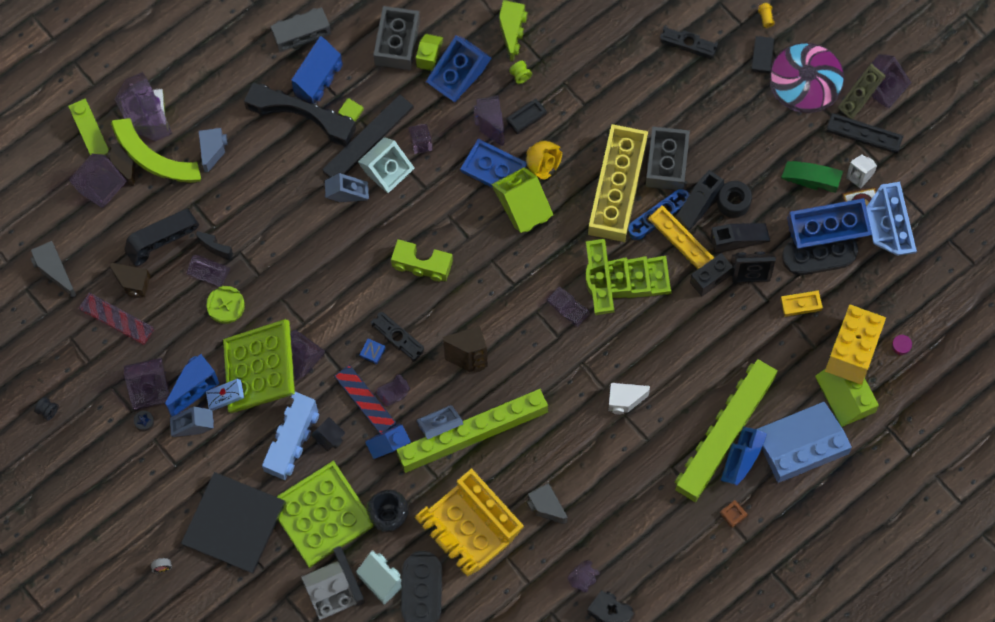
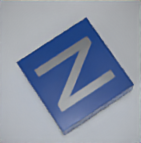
M367 339L360 357L378 364L385 346Z

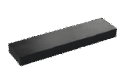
M834 113L831 114L826 132L898 154L903 135Z

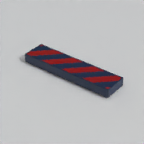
M350 365L334 376L379 434L396 425L395 420Z

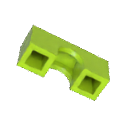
M397 240L391 258V264L394 269L402 272L405 270L410 271L420 277L423 275L428 276L434 281H447L453 262L452 254L434 249L431 258L421 261L415 257L417 252L416 244Z

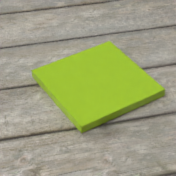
M284 319L223 339L226 383L235 379L241 380L244 394L243 399L228 404V412L235 413L295 394L289 320Z
M334 461L277 496L286 501L278 521L309 568L334 553L333 548L337 546L342 548L375 527L370 522L366 508Z

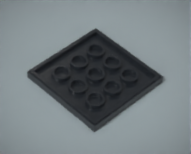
M214 472L181 544L254 574L286 501Z

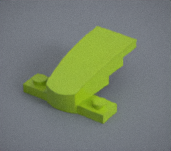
M605 239L586 241L589 263L586 269V286L589 293L593 296L595 315L615 313L613 298L672 294L666 256L647 259V256L629 260L625 257L608 261Z

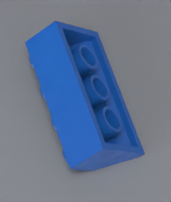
M864 198L791 211L787 216L790 234L797 249L872 236Z

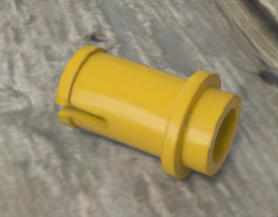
M769 3L759 5L758 13L762 17L763 27L765 28L775 25L771 13L772 6Z

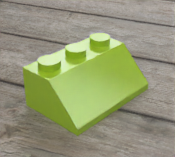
M825 369L815 376L841 427L876 413L879 404L865 378L861 385L825 372Z

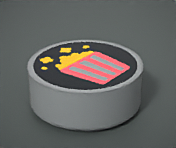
M166 558L154 560L151 563L152 572L164 573L171 570V561Z

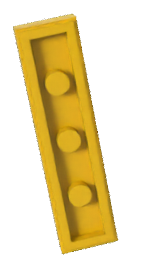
M663 205L648 218L697 269L714 258Z

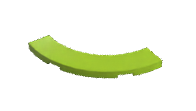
M131 118L112 120L111 124L118 142L126 150L128 156L143 169L161 178H169L177 182L191 183L201 181L197 162H178L162 157L151 150L139 138L132 125Z

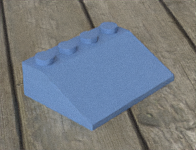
M825 402L757 429L767 433L761 449L778 483L846 456L852 448L843 428Z

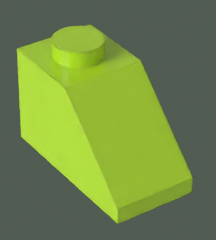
M429 34L423 36L416 55L417 68L433 71L437 64L443 37Z

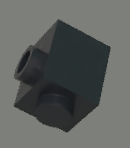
M328 417L311 436L325 450L329 451L332 447L336 449L343 442L341 437L346 432Z

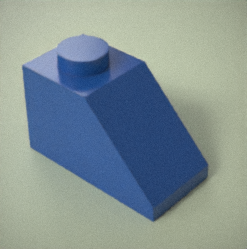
M397 424L365 441L373 459L393 452L411 442L402 424Z

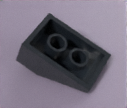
M762 251L755 252L754 254L738 252L732 255V283L770 282L776 257L771 253Z

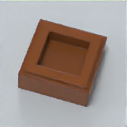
M736 500L720 511V515L731 528L748 516Z

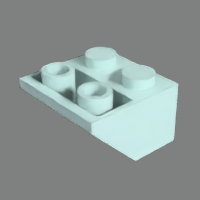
M372 551L356 571L357 577L383 604H386L402 589L401 579L399 578L400 574L393 567L391 569L388 567L386 559L380 553L376 555Z

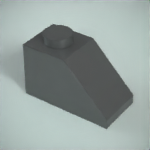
M549 483L528 494V501L526 503L531 512L535 511L537 516L562 524L567 523L568 517Z

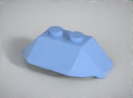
M900 182L882 184L866 207L873 244L897 256L916 253L917 250Z

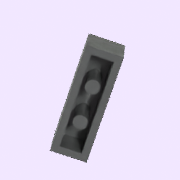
M315 8L308 13L295 15L291 19L278 21L271 25L272 35L279 52L319 39L320 36L324 37L331 34L330 25L323 8Z

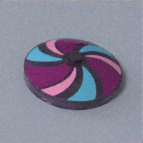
M799 43L789 46L777 55L771 66L770 86L772 92L784 106L797 112L814 113L830 107L838 99L843 89L844 71L839 59L830 50L817 44Z

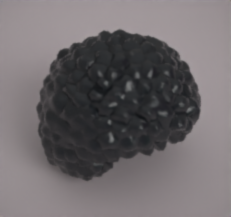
M384 490L371 497L367 503L366 511L370 522L375 528L382 532H391L398 529L404 523L409 513V506L405 497L400 492Z

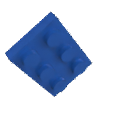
M478 139L460 168V172L492 187L491 184L523 167L527 168V164L525 161Z

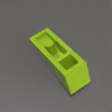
M86 99L69 105L68 107L92 160L94 161L108 155L109 149Z

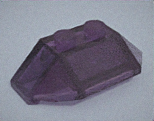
M141 72L125 79L115 97V101L124 119L131 118L136 133L153 141L171 135L170 126L144 73Z

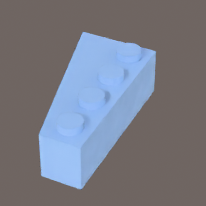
M297 392L291 396L294 402L291 407L286 408L284 413L285 423L284 425H279L275 436L277 442L273 441L262 465L264 472L286 480L287 476L292 474L295 466L293 463L296 458L299 459L303 451L302 445L304 441H308L311 434L310 428L312 424H316L319 418L316 401Z

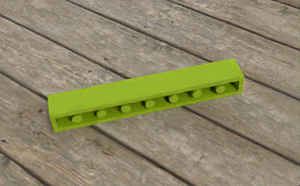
M757 359L755 364L751 363L746 370L748 375L745 379H740L736 386L737 392L735 395L731 394L727 399L726 404L728 406L724 411L720 410L716 417L717 423L715 426L711 425L705 435L708 437L705 442L700 441L695 450L697 452L696 456L689 458L685 465L687 468L685 473L678 475L675 481L677 492L694 502L698 500L730 450L732 443L735 442L743 426L746 425L776 378L778 372L776 369Z
M541 389L535 390L462 421L463 425L428 440L424 437L396 449L397 456L404 472L407 473L548 413V404Z

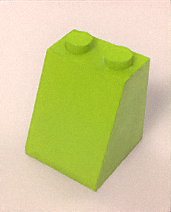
M525 167L491 184L514 228L520 233L530 231L533 226L538 223H544L553 216L538 177Z

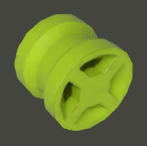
M519 61L509 69L510 74L515 76L517 84L527 81L532 76V72L526 68L527 64L525 61Z

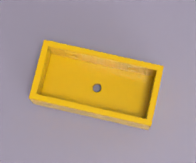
M849 304L825 372L862 385L886 317Z

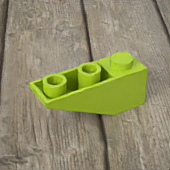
M503 0L499 23L510 61H513L514 55L519 53L520 44L517 43L518 39H522L524 28L521 27L522 23H526L528 12H525V4Z

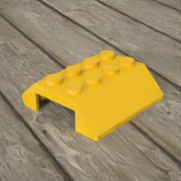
M472 468L457 480L455 488L430 509L426 506L415 516V519L420 524H423L422 527L425 530L433 526L437 528L433 530L430 536L433 539L436 538L437 544L445 553H449L448 556L451 559L459 555L463 557L456 565L459 568L463 567L461 570L466 576L483 568L504 550L524 528L523 524Z

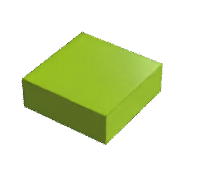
M348 98L338 111V115L348 116L356 122L364 111V107Z

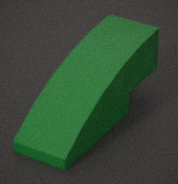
M787 161L781 179L814 190L821 188L836 193L843 171L818 164Z

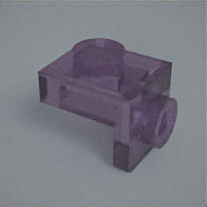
M398 374L392 382L379 387L376 393L386 407L404 399L410 387L407 381Z

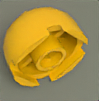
M539 141L531 146L527 151L526 164L530 172L540 179L549 178L551 175L548 173L553 168L556 171L561 162L562 151L559 150L560 146L550 141Z

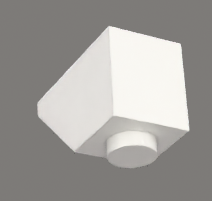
M860 155L851 161L846 178L861 189L875 173L877 165L871 158Z
M611 383L608 411H612L614 414L628 413L649 396L650 386Z

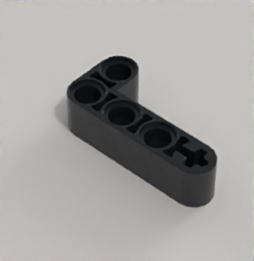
M184 209L132 233L126 240L124 251L134 266H140L148 260L151 251L194 232L199 227V223L189 209Z

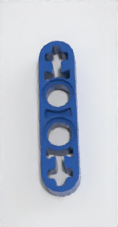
M679 189L629 224V237L639 240L656 229L653 224L646 221V218L651 216L662 205L670 206L672 209L670 213L673 216L677 214L689 197V193L686 190ZM678 196L681 198L685 197L684 202L682 200L677 202ZM633 228H640V233H633Z

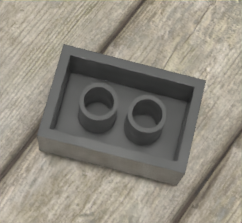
M383 6L373 55L375 65L411 70L420 25L419 11Z
M652 126L646 187L669 190L684 188L690 130Z

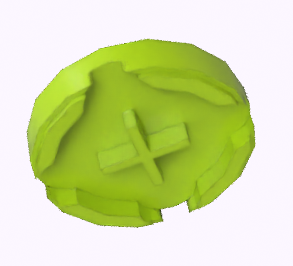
M222 286L210 293L207 298L206 307L209 316L214 321L221 324H229L242 316L245 302L243 296L236 288Z

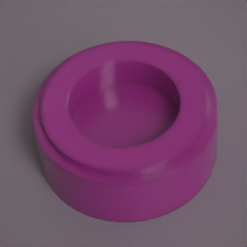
M898 335L892 342L893 351L899 355L909 353L912 348V341L906 335Z

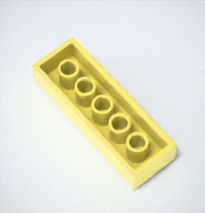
M611 124L589 222L588 235L621 242L626 241L647 145L648 131Z

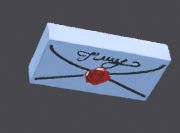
M239 379L206 391L208 407L212 411L244 398L242 383Z

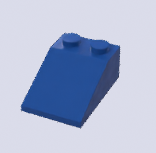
M456 35L426 82L450 100L456 102L481 75L491 57L465 38Z
M202 354L198 357L194 356L188 361L165 402L171 417L179 414L204 396L206 391L219 385L215 371Z

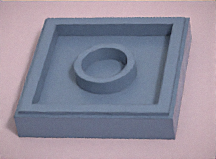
M452 405L416 420L427 440L463 425L461 417Z

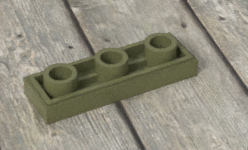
M873 64L869 65L838 108L850 119H853L886 76Z

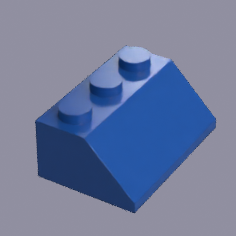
M321 36L291 80L294 96L309 104H315L316 101L321 100L326 86H330L333 81V75L335 72L340 71L343 64L341 54Z

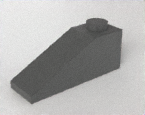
M50 241L32 249L33 257L30 259L34 268L38 267L43 275L69 295L75 297V291L53 242Z

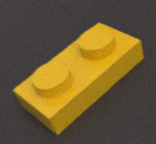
M819 290L781 296L780 298L784 317L822 311L823 309Z

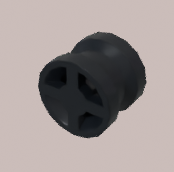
M44 396L35 406L34 412L38 415H43V418L49 421L57 413L59 405L51 403L50 399Z

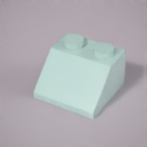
M385 137L358 161L366 174L387 193L414 169L397 143Z

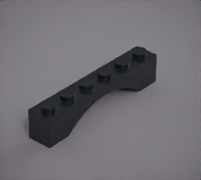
M253 82L244 100L247 110L260 115L286 112L304 116L320 126L331 142L344 147L350 143L356 130L355 121L352 118L337 115L336 112L330 109L324 110L314 103L303 102L299 97H290L283 91L269 89L268 86L262 83L256 84Z

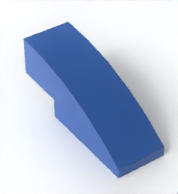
M743 426L738 444L732 443L721 481L735 485L741 482L756 461L767 433Z

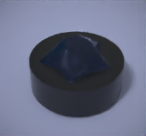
M140 411L134 417V424L138 430L148 431L154 425V418L150 412Z

